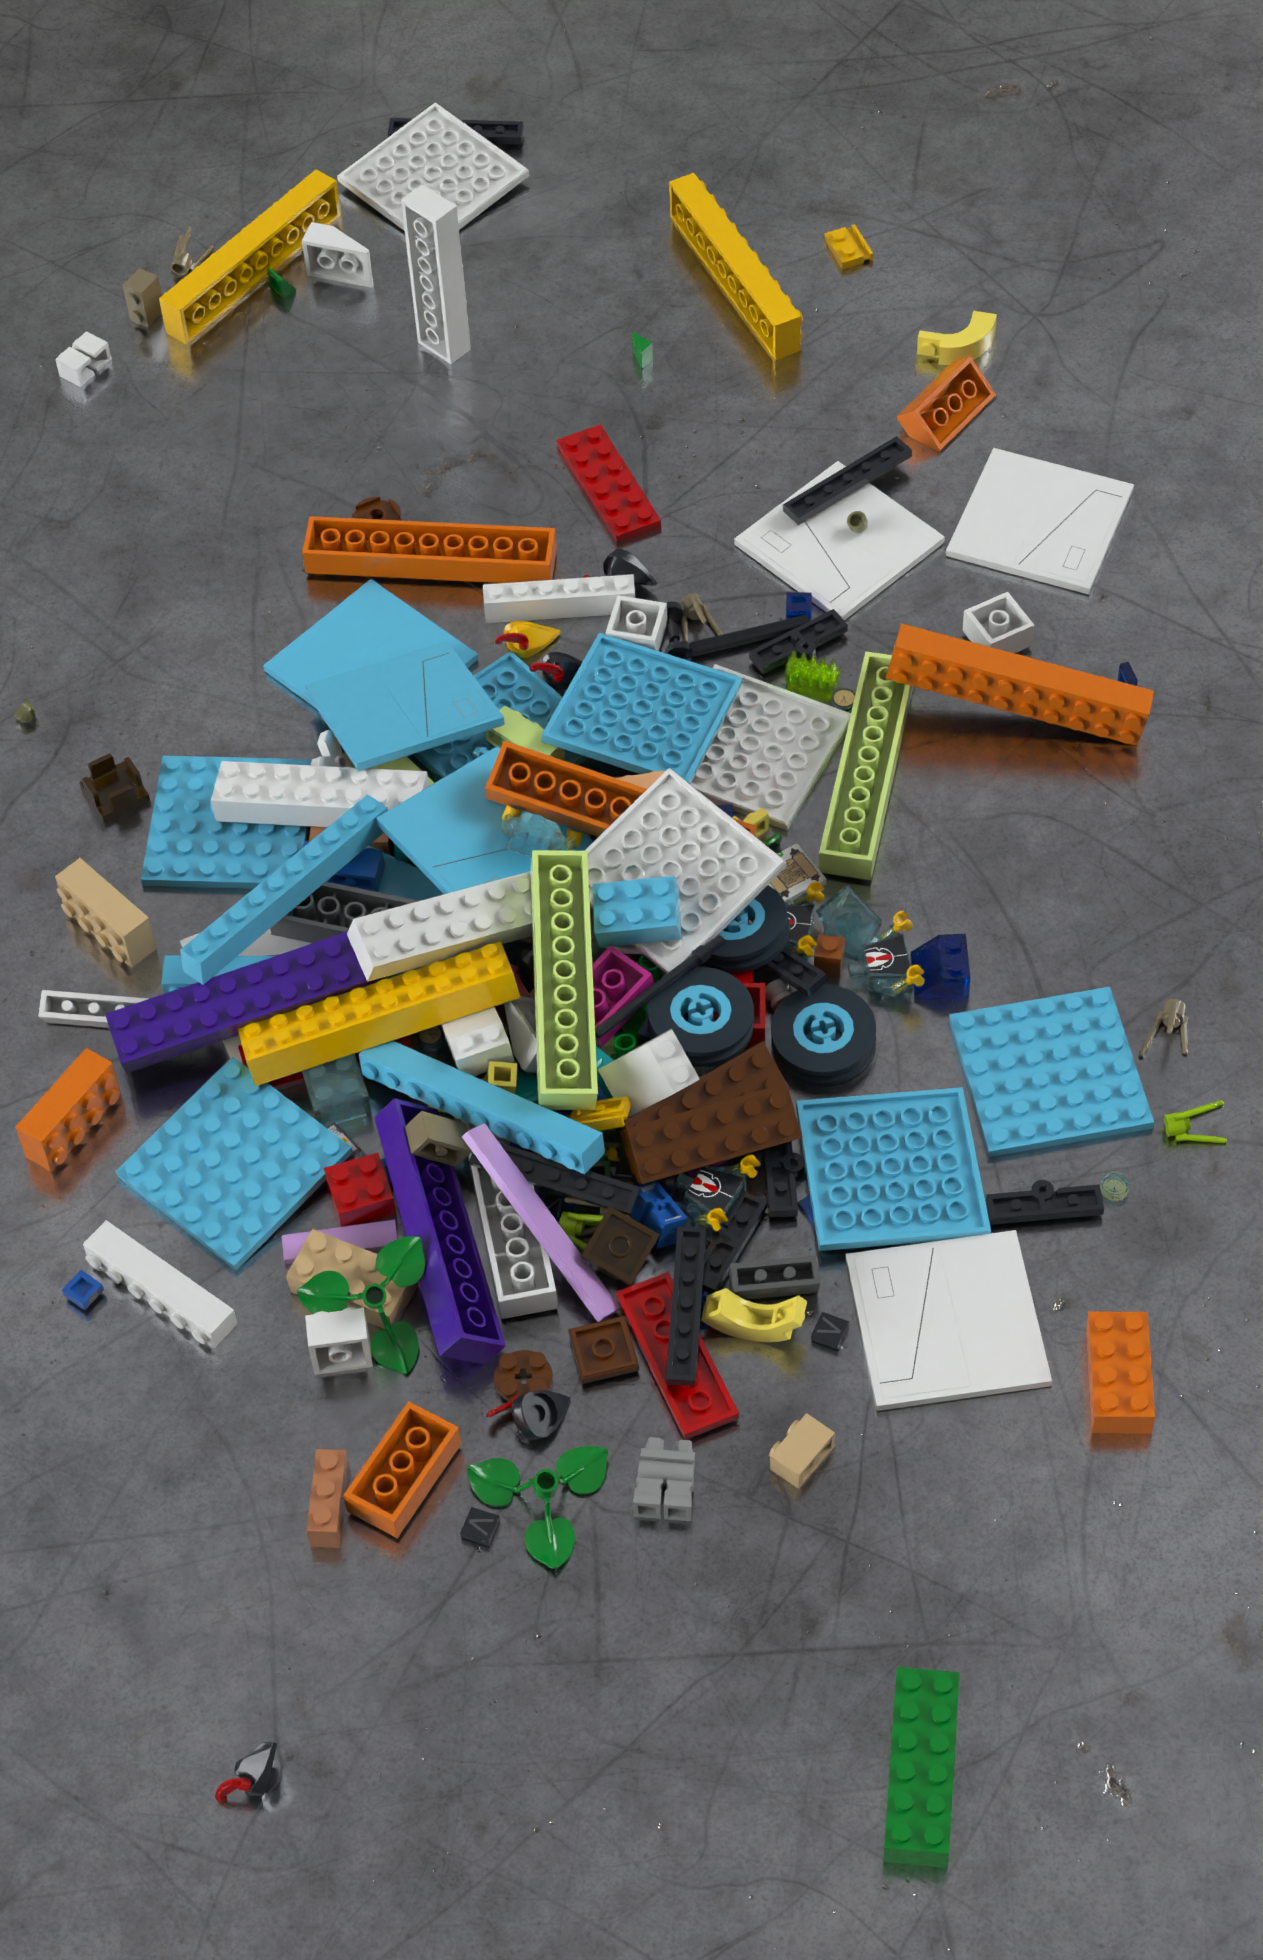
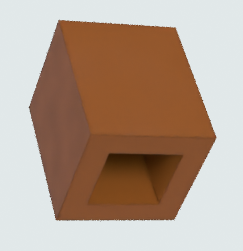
M818 934L814 952V966L825 972L827 977L841 978L845 958V937Z

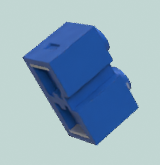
M657 1180L636 1185L640 1187L641 1191L633 1214L629 1217L660 1234L654 1244L655 1249L675 1244L677 1226H685L688 1219L684 1214L683 1205L679 1202H674Z

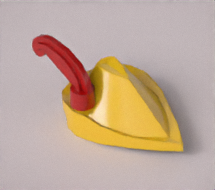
M514 621L505 626L504 634L498 636L495 639V643L499 645L505 641L509 650L518 658H528L539 653L561 634V630L527 621Z

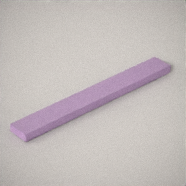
M484 1123L467 1131L462 1136L466 1144L594 1318L600 1322L615 1313L620 1306L587 1261L581 1258V1253Z

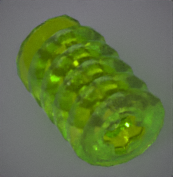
M793 650L787 662L785 681L788 677L791 683H796L799 679L800 684L803 686L809 681L812 688H815L819 683L821 690H825L829 685V690L835 692L841 675V666L836 667V659H833L830 665H827L826 657H823L820 663H817L816 655H813L810 661H807L806 653L804 652L800 659H797L796 651Z

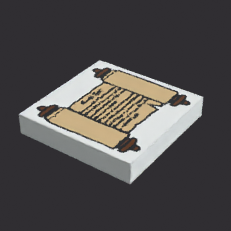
M795 844L782 851L783 856L781 858L786 861L787 866L769 883V886L774 888L782 896L785 904L788 905L807 895V887L812 882L816 881L822 886L826 885V878L802 848Z

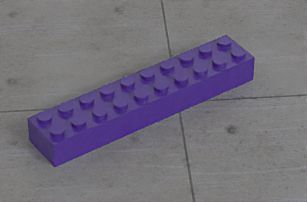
M347 932L212 977L204 985L197 982L106 1013L105 1016L120 1063L127 1074L238 1036V1029L250 1023H257L272 1018L277 1014H284L301 1006L311 1005L328 997L338 996L355 988H362L377 983L382 979H387V976L367 982Z
M394 1098L374 1119L406 1236H417L422 1240L425 1269L419 1283L439 1356L486 1364L506 1345L455 1168L451 1165L412 1155L405 1126L421 1111L439 1116L438 1109Z

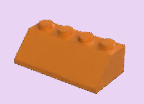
M971 356L953 361L896 418L909 437L938 452L996 393Z

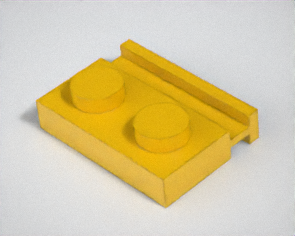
M855 224L849 229L844 227L824 233V241L842 270L863 264L864 260L869 259V261H873V252Z
M628 1096L599 1100L596 1102L595 1110H573L570 1119L597 1131L624 1127V1120H627L631 1103Z

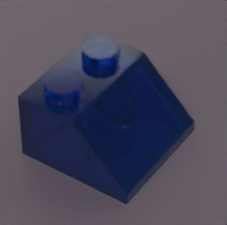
M966 934L937 935L910 952L911 966L919 965L924 970V974L921 976L925 979L922 986H916L913 983L914 999L969 997L971 977Z

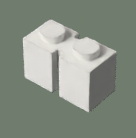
M86 331L74 341L72 348L68 347L55 360L59 376L82 387L95 375L94 371L86 368V366L98 372L111 360L108 342Z

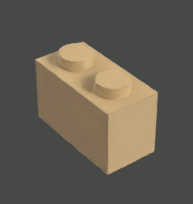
M806 1413L800 1421L795 1420L791 1424L786 1438L782 1442H776L770 1450V1470L800 1489L835 1447V1432Z

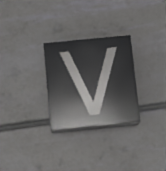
M822 1312L811 1334V1340L838 1350L849 1328V1321Z
M471 1507L460 1532L461 1538L489 1546L500 1522L499 1515Z

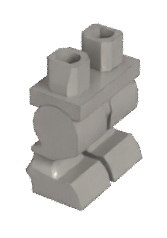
M648 1438L646 1447L641 1448L633 1498L634 1517L661 1519L662 1490L666 1487L664 1519L692 1521V1492H694L696 1466L695 1452H693L690 1440L676 1441L675 1451L664 1450V1440L661 1438Z

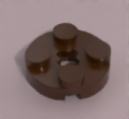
M376 496L359 502L356 506V511L354 514L352 513V518L373 519L374 516L381 518L378 520H402L400 507L395 501L389 498L388 501L381 500V497Z
M520 1350L502 1355L494 1372L496 1392L500 1397L502 1396L503 1399L510 1402L515 1396L538 1390L551 1391L553 1387V1373L545 1355L541 1352ZM521 1374H527V1376L532 1377L527 1379L525 1384H521L520 1379H516Z

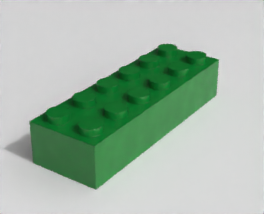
M897 1667L883 1862L948 1868L960 1672Z

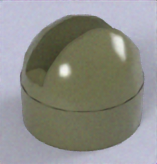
M855 511L848 516L847 524L851 531L862 533L868 527V520L863 512Z
M25 700L13 717L22 723H29L35 718V708Z

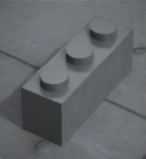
M817 1255L732 1263L728 1272L730 1291L745 1300L818 1293L821 1284Z

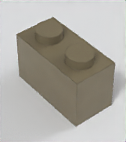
M139 268L123 284V290L130 320L149 328L162 314L159 301L162 293L158 276Z
M421 1111L405 1126L412 1155L456 1167L472 1152L462 1138L468 1131L465 1123Z

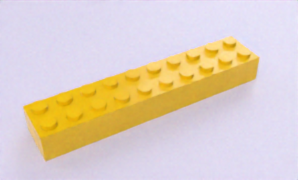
M314 170L185 278L181 279L168 292L164 293L159 298L166 333L187 345L268 277V268L275 271L302 249V239L311 222L330 225L339 218L341 210L337 181L318 170Z
M695 173L669 181L670 217L772 357L778 360L801 351V340L803 339L801 332L803 318L801 312L794 308L789 296L782 292L778 281L773 280L767 266L762 265L757 253L750 249L746 238L739 234L735 223L730 222L725 210L718 206L714 195L707 191L704 182L699 180Z
M500 941L494 944H487L470 952L460 953L443 961L433 962L416 970H409L404 974L389 979H382L377 983L362 988H355L338 996L328 997L311 1005L301 1006L284 1014H277L272 1018L257 1023H250L245 1027L239 1028L238 1033L255 1086L521 997L513 971Z

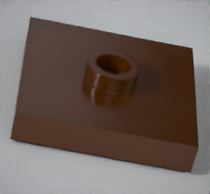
M625 1316L568 1329L582 1384L639 1371V1363Z

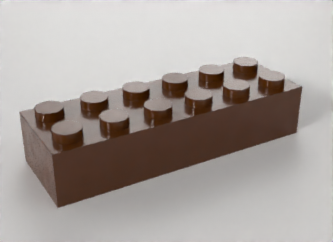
M764 1041L700 1075V1080L628 1117L627 1120H624V1127L616 1128L620 1135L619 1131L785 1084L786 1081Z
M787 1083L619 1131L635 1186L802 1138Z

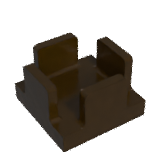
M110 753L88 764L90 777H85L79 782L82 791L104 823L150 801L149 794L142 784L140 772L129 757L124 758L123 762L116 765Z
M609 1206L583 1251L581 1258L593 1264V1269L616 1282L619 1279L631 1286L660 1234Z

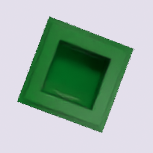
M271 268L267 269L269 286L278 295L285 298L296 292V289Z
M632 333L633 353L640 367L644 368L653 360V344L650 340L639 334Z

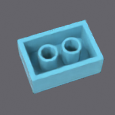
M675 875L593 884L594 933L600 948L609 947L610 945L622 946L682 939L680 895Z

